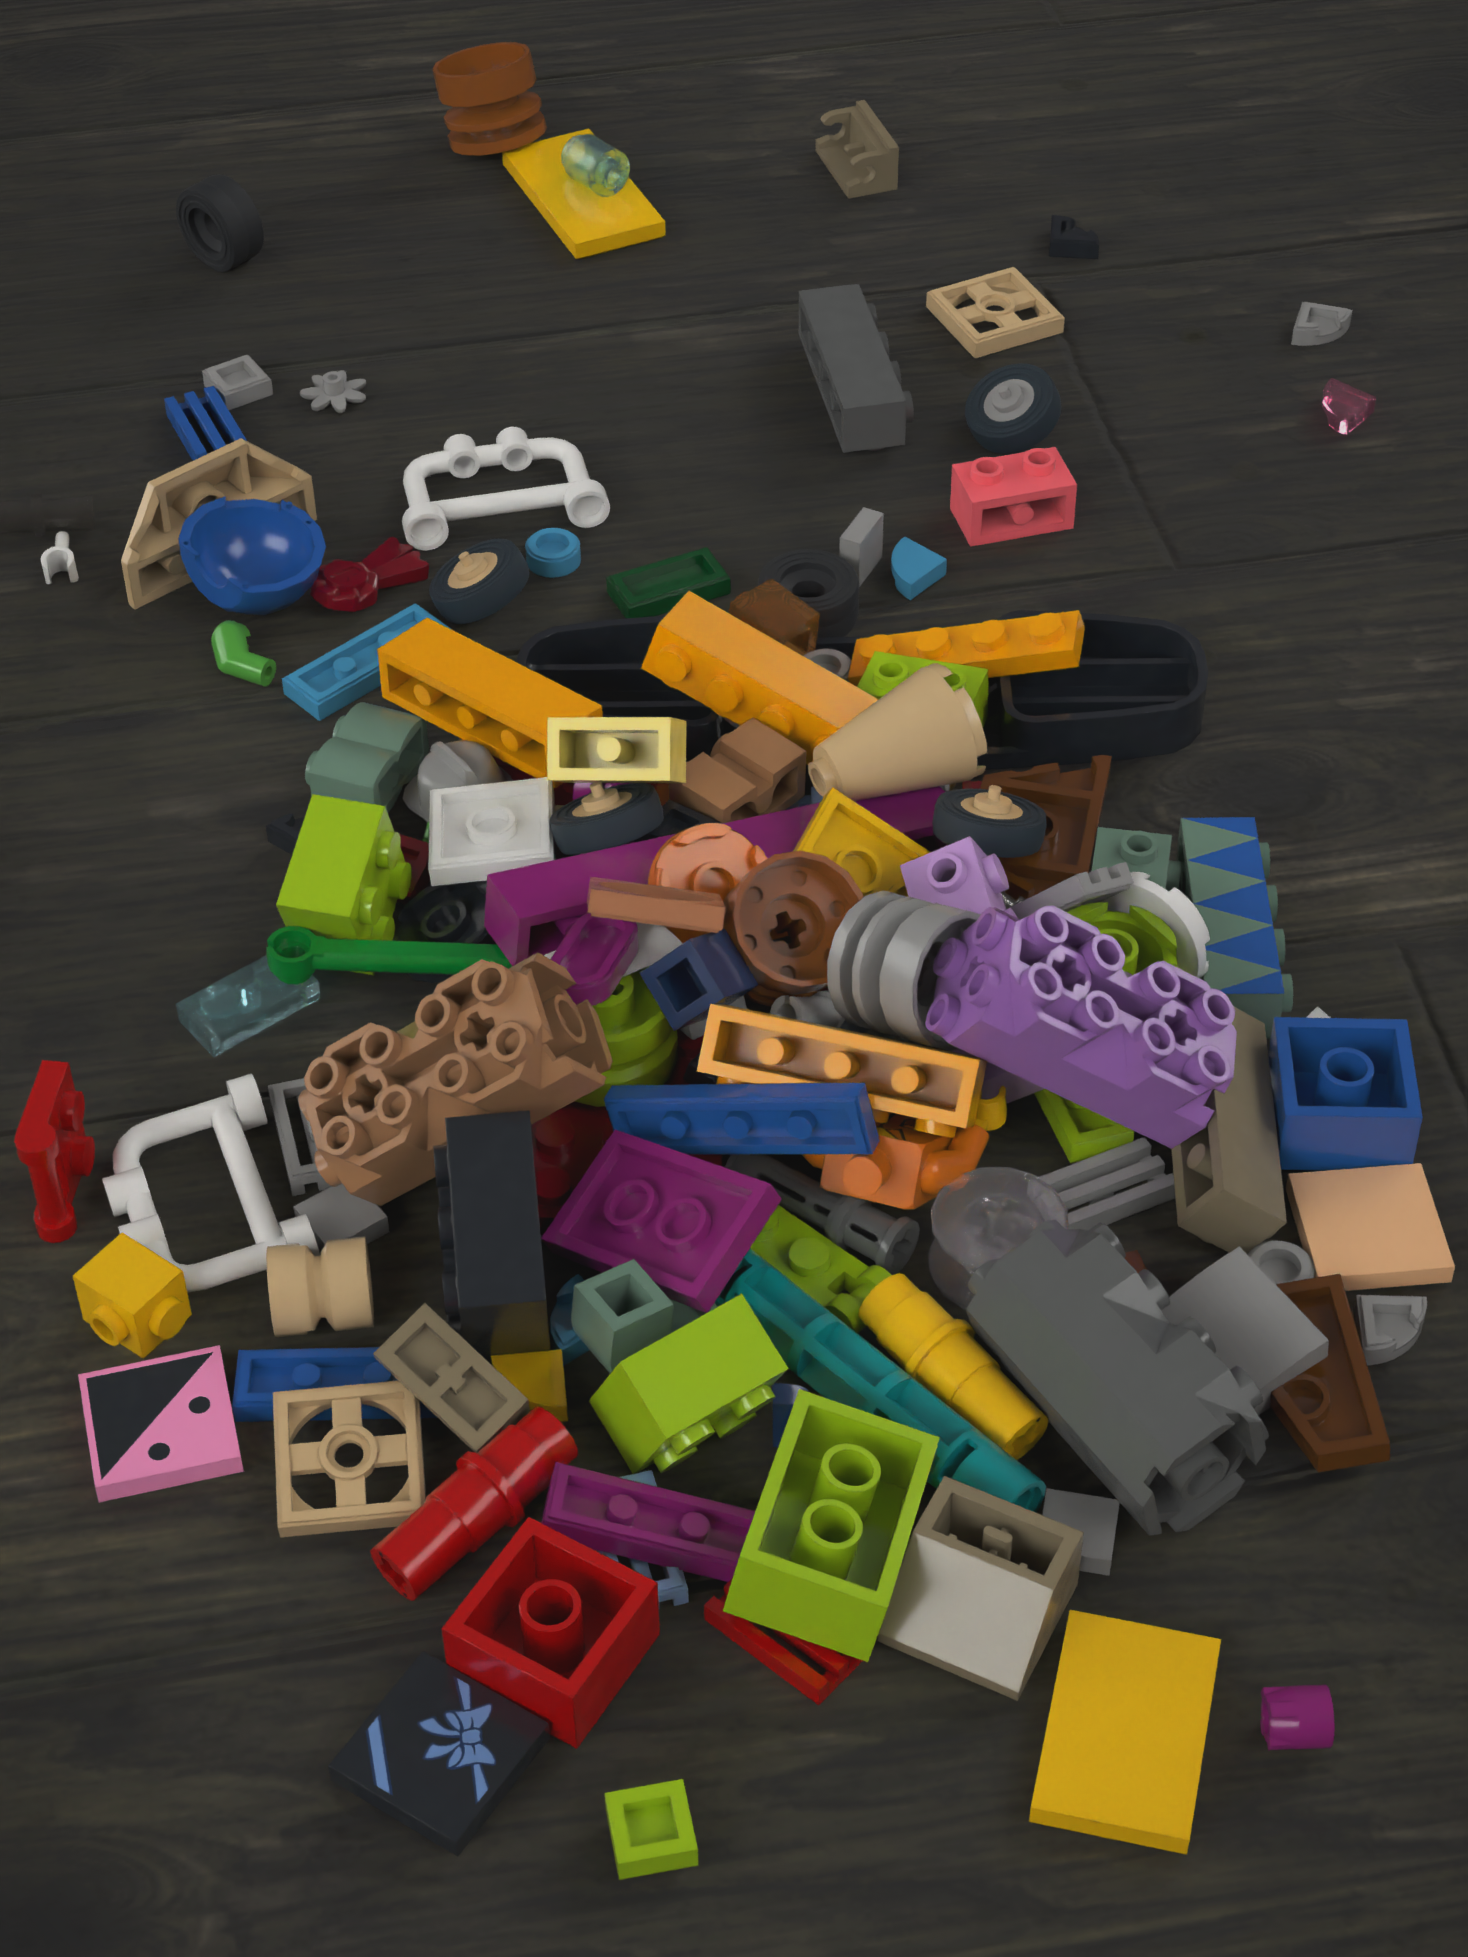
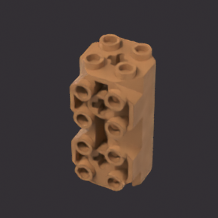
M538 952L509 969L498 963L482 959L437 984L434 993L421 1000L415 1013V1022L395 1032L370 1022L326 1047L323 1056L316 1058L310 1063L304 1077L306 1089L298 1097L299 1106L305 1118L310 1122L317 1151L314 1154L315 1165L326 1183L332 1187L343 1184L351 1195L382 1206L436 1177L433 1146L447 1145L445 1118L530 1110L532 1125L602 1087L607 1077L601 1073L610 1069L613 1062L599 1016L588 999L576 1005L567 993L566 989L577 984L568 970Z

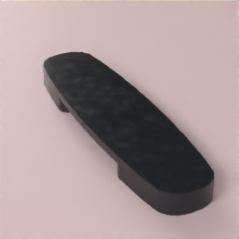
M1018 610L1002 615L999 620L1061 612ZM1080 613L1085 631L1079 667L988 678V718L983 727L987 742V753L977 757V766H986L985 770L1028 768L1051 763H1058V765L1091 763L1092 756L1109 755L1112 756L1111 761L1172 754L1189 746L1201 733L1208 680L1206 656L1199 640L1185 628L1165 620ZM665 616L611 619L554 626L531 637L521 647L516 660L517 663L602 705L603 717H672L686 721V762H689L702 752L710 756L717 740L740 726L730 719L719 716L711 708L678 689L667 686L659 678L641 669L656 628ZM868 637L789 638L794 644L786 638V641L783 640V642L802 656H804L802 653H807L795 644L808 653L818 649L837 650L852 660L856 639ZM806 764V773H809L808 765Z

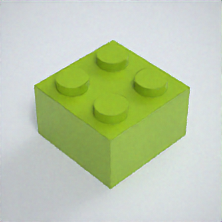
M312 794L276 903L286 927L300 926L309 929L315 936H326V938L393 940L395 923L392 915L397 899L403 900L408 894L412 871L410 863L404 859L400 848V835L398 832H394L386 807ZM350 971V972L368 974V975H373V976H374V973H375V972Z
M740 1294L620 1361L589 1402L633 1474L642 1471L654 1463L660 1473H663L698 1451L696 1446L712 1436L715 1431L721 1439L752 1421L757 1416L755 1412L776 1397L770 1387L789 1368L743 1294Z

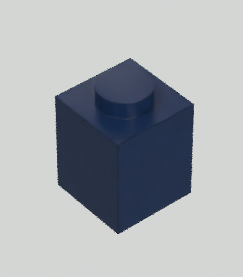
M725 928L722 931L719 930L718 933L710 932L687 940L640 973L673 1031L707 1019L710 1004L730 1005L759 985Z

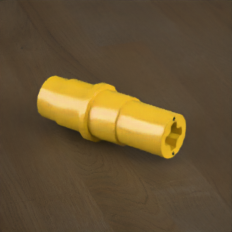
M901 1273L887 1277L870 1291L859 1308L858 1317L877 1336L876 1340L906 1373L1016 1460L1024 1456L1036 1445L1047 1429L1049 1422L1047 1416L1000 1370L1001 1367L998 1362L974 1339L975 1332L966 1320L954 1319L927 1292L920 1291Z

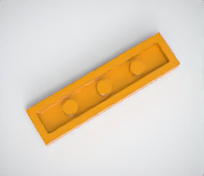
M1080 610L1061 613H1043L1038 616L999 621L988 620L982 623L945 628L933 627L922 631L891 635L879 634L868 638L856 639L848 680L854 686H858L875 651L988 669V678L1079 667L1085 626Z

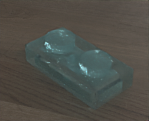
M267 955L176 1003L179 1022L215 1057L319 1000L321 997L318 980L313 975L304 983L296 985L283 983L270 971Z

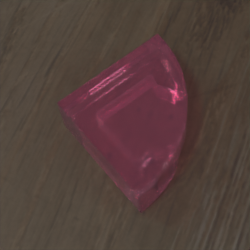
M1331 378L1324 387L1322 408L1328 416L1329 426L1344 436L1348 435L1374 413L1376 397Z

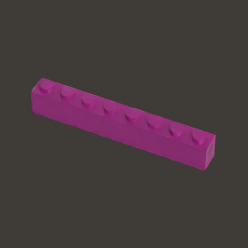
M940 786L854 801L930 852L948 846V844L935 836L932 826L935 804L938 797L945 792ZM820 802L723 824L742 834L754 846L758 845L768 859L774 854L793 852ZM675 834L488 874L484 927L512 966L537 952L543 956L557 950L575 921L588 913L587 896L590 877L648 884L650 868L657 852Z

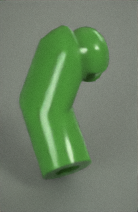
M231 620L221 622L214 629L211 637V645L218 669L225 674L264 687L268 686L276 673L275 661L249 652L246 637L251 636L245 625Z

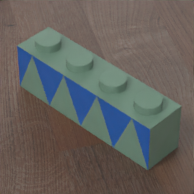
M1255 817L1181 818L1176 861H1181L1179 890L1189 898L1201 914L1210 940L1205 944L1206 961H1209V968L1200 979L1206 981L1210 988L1224 992L1234 1007L1265 1023L1266 1038H1271L1274 1017H1281L1282 1012H1291L1293 981L1291 974H1281L1280 969L1285 961V935L1283 929L1273 928V922H1276L1278 896L1276 886L1266 885L1265 880L1269 878L1270 874L1268 842H1259Z

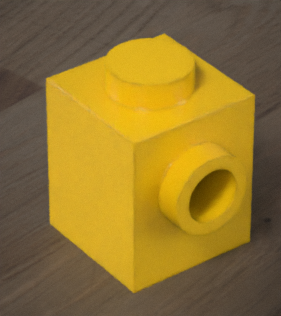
M123 1232L73 1275L83 1320L89 1323L94 1332L107 1344L117 1346L120 1343L143 1359L164 1340L174 1337L192 1315L183 1270Z

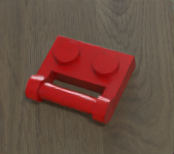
M42 1060L17 1128L14 1143L19 1160L28 1166L37 1202L34 1212L37 1233L46 1242L60 1243L72 1237L77 1230V1219L72 1202L81 1176H89L92 1171L95 1158V1144L92 1136L85 1135L83 1126L85 1111L84 1095L82 1091L75 1090L69 1062Z

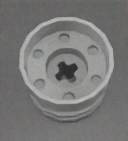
M884 890L864 896L847 911L834 934L827 960V987L835 1010L849 1024L899 1036L902 1039L947 1051L958 1049V1047L949 1044L941 1036L929 1031L925 1025L927 1013L934 1002L936 981L939 977L933 971V964L942 944L950 937L959 940L963 931L976 922L981 914L938 903L933 904L921 899Z

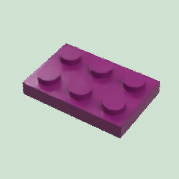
M615 1129L541 1237V1240L553 1254L602 1273L634 1259L669 1299L708 1313L782 1199L770 1183Z

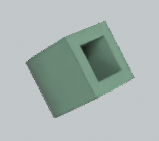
M632 1259L574 1285L571 1322L576 1335L611 1374L620 1361L706 1313L669 1299L641 1266ZM714 1303L709 1312L718 1306Z

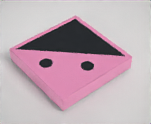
M220 1345L78 1374L93 1478L99 1503L244 1472Z

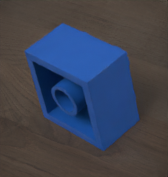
M1274 1017L1268 1058L1281 1170L1328 1171L1413 1164L1423 1116L1407 1019Z

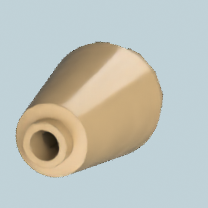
M933 663L920 668L814 748L813 762L809 763L808 771L816 791L824 797L833 787L851 800L858 801L966 782L983 774L986 766H977V757L987 753V742L981 720L971 697L964 687L956 691L952 690L944 680L945 677L953 674L946 666Z

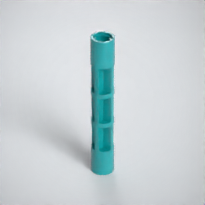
M751 1248L748 1250L716 1299L715 1304L717 1306L743 1294L789 1370L822 1397L940 1437L927 1479V1483L933 1488L937 1489L943 1477L946 1476L1035 1513L1038 1511L1046 1492V1485L1040 1478Z

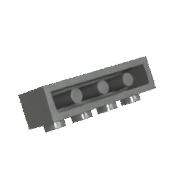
M859 284L799 291L798 334L843 453L861 450L878 451L885 447L905 445L906 423H912L914 418L911 393L909 390L902 391L899 364L897 361H890L887 335L885 331L878 332L874 303L866 302Z

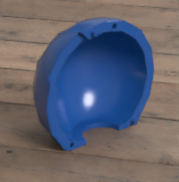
M226 496L201 505L186 518L178 538L181 559L197 589L210 602L223 610L247 615H267L285 609L297 601L317 579L326 549L320 526L304 510L292 505V502H286L282 499L281 504L258 499L226 501Z

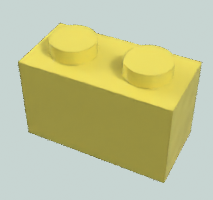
M548 717L547 780L564 783H686V721L672 717Z

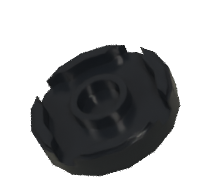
M487 880L440 886L431 885L423 889L405 904L397 918L401 925L397 929L396 934H394L393 941L496 944L484 927ZM406 973L413 980L429 983L444 981L453 976L446 974Z

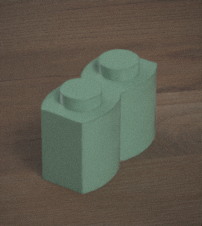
M365 702L356 704L346 716L343 715L338 719L332 738L326 741L319 751H314L308 759L305 769V780L310 785L311 796L315 794L382 805L386 807L388 813L397 801L403 785L410 782L416 776L421 762L429 752L426 720L414 714Z

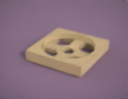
M1015 267L927 292L926 307L974 358L1064 332L1065 317ZM970 298H972L975 302L974 305H970L960 309L955 308L960 303ZM996 305L1001 306L1004 310L990 311L986 308ZM1032 307L1038 317L1022 321L1015 312ZM982 321L995 322L999 328L979 333L972 324Z
M400 1381L273 1392L277 1522L280 1538L397 1527L426 1502L420 1400ZM361 1404L373 1406L387 1412L404 1427L406 1434L373 1436L369 1430L363 1427ZM332 1408L333 1429L324 1436L322 1441L292 1444L299 1430L311 1418L324 1410ZM344 1444H356L364 1452L361 1462L354 1467H343L335 1460L336 1451ZM408 1465L409 1477L403 1488L391 1501L367 1504L365 1478L375 1468ZM326 1473L329 1478L335 1480L336 1507L314 1509L309 1506L293 1489L292 1476Z

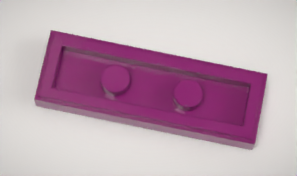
M556 1462L550 1479L542 1524L594 1550L664 1567H677L685 1572L729 1582L734 1576L755 1511Z

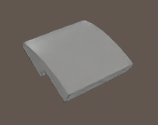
M1240 1246L1214 1262L1169 1297L1170 1305L1161 1310L1167 1320L1175 1325L1180 1324L1188 1317L1196 1319L1211 1337L1216 1347L1215 1355L1229 1369L1239 1366L1247 1372L1263 1397V1402L1254 1408L1257 1415L1270 1408L1271 1392L1328 1357L1329 1340Z

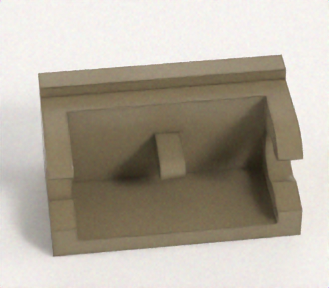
M865 100L856 101V106L831 110L821 117V121L826 126L842 123V129L839 133L825 135L816 139V152L848 199L898 189L899 146Z
M426 1303L373 1353L374 1358L475 1453L479 1452L508 1425H515L530 1412L529 1400Z

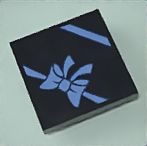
M422 1651L328 1765L330 1779L458 1857L550 1739L549 1723Z

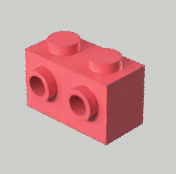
M1056 447L1045 449L1033 448L1016 454L981 457L974 461L952 464L950 509L970 547L1074 529L1077 483Z

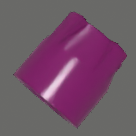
M1326 1684L1263 1687L1261 1689L1260 1724L1268 1750L1332 1748L1335 1732L1334 1710L1330 1690Z

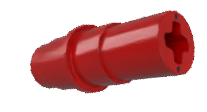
M535 1407L515 1425H508L479 1452L467 1451L456 1461L457 1471L432 1491L420 1508L370 1550L371 1557L383 1577L402 1596L414 1601L468 1552L474 1553L503 1526L513 1528L525 1518L524 1508L549 1487L555 1463L568 1465L578 1456V1448L568 1430L550 1412L542 1407Z

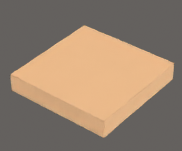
M1421 1163L1288 1174L1286 1192L1302 1248L1309 1254L1315 1267L1314 1278L1340 1274L1345 1291L1452 1282L1455 1265Z

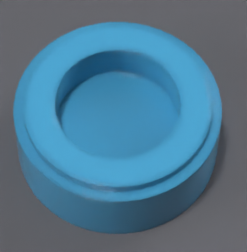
M561 528L542 529L532 534L525 543L528 568L539 576L550 578L562 577L574 572L581 563L580 541L575 534Z

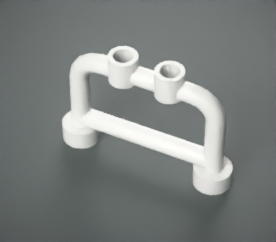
M518 427L503 429L496 438V444L475 446L474 440L468 435H453L445 442L444 451L422 455L413 460L404 470L403 485L409 508L403 515L402 525L407 542L413 548L422 551L438 548L446 541L449 533L448 521L565 505L568 518L574 525L582 528H591L601 524L610 512V503L604 487L599 482L590 479L583 456L575 445L566 440L553 437L528 439L525 431ZM555 459L562 462L569 482L430 502L424 479L430 475L450 472L453 476L464 479L475 475L481 467L501 464L510 471H521L527 468L532 460Z
M252 1073L226 1081L228 1095L151 1118L131 1127L118 1140L113 1151V1171L115 1175L102 1178L114 1217L128 1213L131 1222L119 1226V1233L123 1232L183 1270L187 1293L206 1290L267 1270V1246L299 1243L300 1246H308L315 1256L320 1255L306 1214L281 1221L278 1225L243 1132L267 1124L265 1109ZM213 1127L256 1244L196 1264H179L171 1256L139 1158L146 1149L154 1145Z

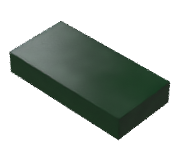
M708 547L606 577L607 593L625 618L652 617L668 613L688 591L706 601L731 594V578Z

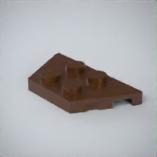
M1092 756L1091 768L1060 773L1058 763L1034 766L1032 769L1023 772L1010 770L983 776L980 789L989 790L991 785L999 786L1002 788L1001 792L1029 800L1041 807L1046 813L1044 841L1038 852L1024 857H998L1009 883V889L1001 892L1003 897L1018 904L1076 874L1090 873L1097 829L1100 825L1110 775L1112 756Z

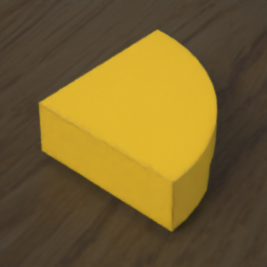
M562 1349L491 1356L492 1366L529 1400L530 1410L535 1407H542L559 1421H568Z

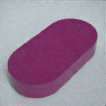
M587 913L575 921L551 957V960L565 967L577 983L566 989L576 1005L588 999L590 1004L594 1006L611 996L638 953L637 923L591 916V913Z

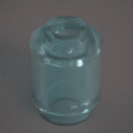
M576 135L568 140L562 150L561 161L567 175L601 197H609L618 193L628 180L630 163L627 156L595 135Z

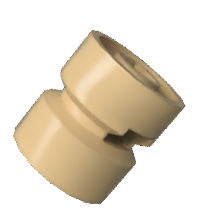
M366 1236L327 1240L321 1255L317 1256L313 1254L308 1246H300L299 1243L267 1246L268 1293L275 1337L307 1334L308 1331L316 1329L321 1318H326L335 1331L374 1327L373 1292Z

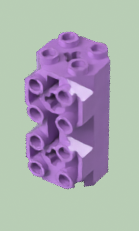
M1053 905L1039 908L1023 919H1018L996 907H989L979 916L976 922L963 931L959 940L954 937L948 938L942 944L935 957L933 971L939 977L936 981L934 1002L926 1017L925 1025L929 1031L941 1036L953 1046L1171 1149L1206 1128L1214 1110L1204 1106L1213 1089L1224 1094L1234 1077L1237 1031L1232 1022L1235 1018V1009L1224 992L1210 988L1206 981L1165 961H1157L1134 975L1124 971L1122 967L1125 964V954L1115 938L1108 934H1101L1097 927Z

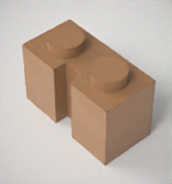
M752 717L731 733L721 736L713 746L710 756L702 752L689 762H686V783H669V799L718 820L720 824L786 810L805 796L807 751Z

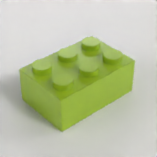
M799 1389L741 1550L723 1612L868 1662L890 1603L940 1437Z

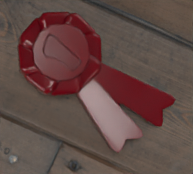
M389 537L361 562L334 559L329 564L321 565L317 579L311 586L310 595L328 609L349 612L360 611L376 603L378 589L428 579L429 563L420 559L419 551H412L413 546L400 544L397 538Z

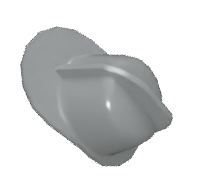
M459 740L444 744L439 741L431 745V752L421 762L418 774L405 787L403 800L410 810L428 823L430 790L513 781V779L503 768L498 766L489 750L479 743Z

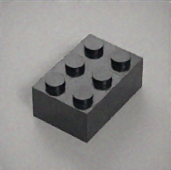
M530 1110L445 1118L447 1145L433 1146L436 1185L439 1192L440 1208H438L441 1250H443L444 1271H442L448 1325L491 1365V1356L549 1351L547 1302Z

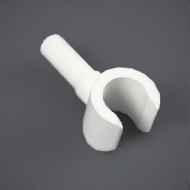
M60 531L56 534L55 547L45 550L40 559L45 581L48 585L52 584V576L59 571H67L71 583L77 582L79 578L73 552L69 549V534L65 531Z

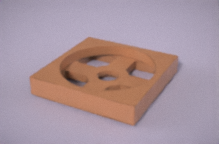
M590 877L587 907L588 913H591V916L718 933L719 930L722 931L725 905L719 894Z

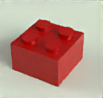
M528 1517L442 1627L446 1664L548 1722L550 1735L578 1749L660 1635L658 1582Z

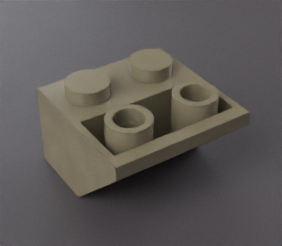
M944 1476L912 1532L890 1603L878 1634V1642L1018 1701L1078 1585L1084 1532Z

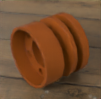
M517 42L479 45L450 54L436 62L432 68L439 100L442 104L453 107L443 117L446 127L451 130L448 134V139L453 152L474 156L501 153L529 144L545 133L547 129L545 117L539 111L542 106L541 98L537 93L527 91L536 82L532 56L527 45Z
M801 850L774 854L752 868L743 877L741 882L736 884L723 900L725 905L723 928L726 929L759 984L746 993L744 998L752 1003L772 1007L775 1000L780 996L812 997L827 987V960L834 934L847 911L864 897L848 871L826 856ZM773 929L777 933L788 932L791 942L788 945L785 941L774 942L770 937V932Z

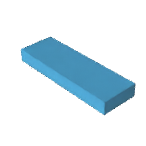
M414 603L282 678L284 695L321 721L381 686L378 648L427 617L449 629L451 628Z

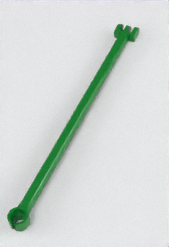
M287 926L276 930L267 939L268 947H266L270 971L281 982L295 985L310 979L315 970L455 975L482 959L498 963L508 969L512 967L497 944L326 938V936H315L309 929L300 926Z

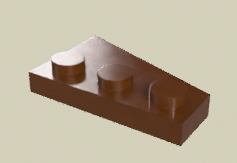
M1334 1274L1276 1284L1329 1340L1328 1357L1271 1392V1409L1317 1472L1390 1461L1389 1437L1341 1275Z

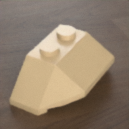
M240 438L149 481L121 558L129 605L136 610L192 582L181 559L178 538L185 519L201 505L225 496L226 501L258 499L281 504L282 499L286 502H292V505L304 510L316 521L317 515L312 476L289 462Z

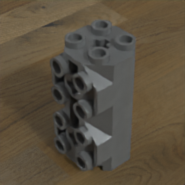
M1057 1220L1044 1221L1029 1234L1026 1241L1000 1259H993L982 1264L970 1278L968 1289L974 1297L966 1310L970 1324L975 1332L974 1338L998 1362L1002 1370L1017 1387L1047 1416L1049 1423L1149 1536L1162 1534L1161 1522H1167L1175 1532L1190 1530L1236 1496L1245 1482L1236 1471L1244 1458L1247 1456L1257 1465L1265 1453V1440L1269 1438V1434L1264 1423L1254 1410L1263 1402L1262 1394L1246 1371L1239 1366L1229 1369L1215 1355L1216 1347L1211 1337L1196 1319L1188 1317L1178 1325L1172 1324L1167 1320L1161 1310L1170 1305V1299L1162 1284L1147 1269L1137 1273L1125 1259L1126 1254L1122 1244L1107 1225L1098 1223L1090 1230L1065 1229Z

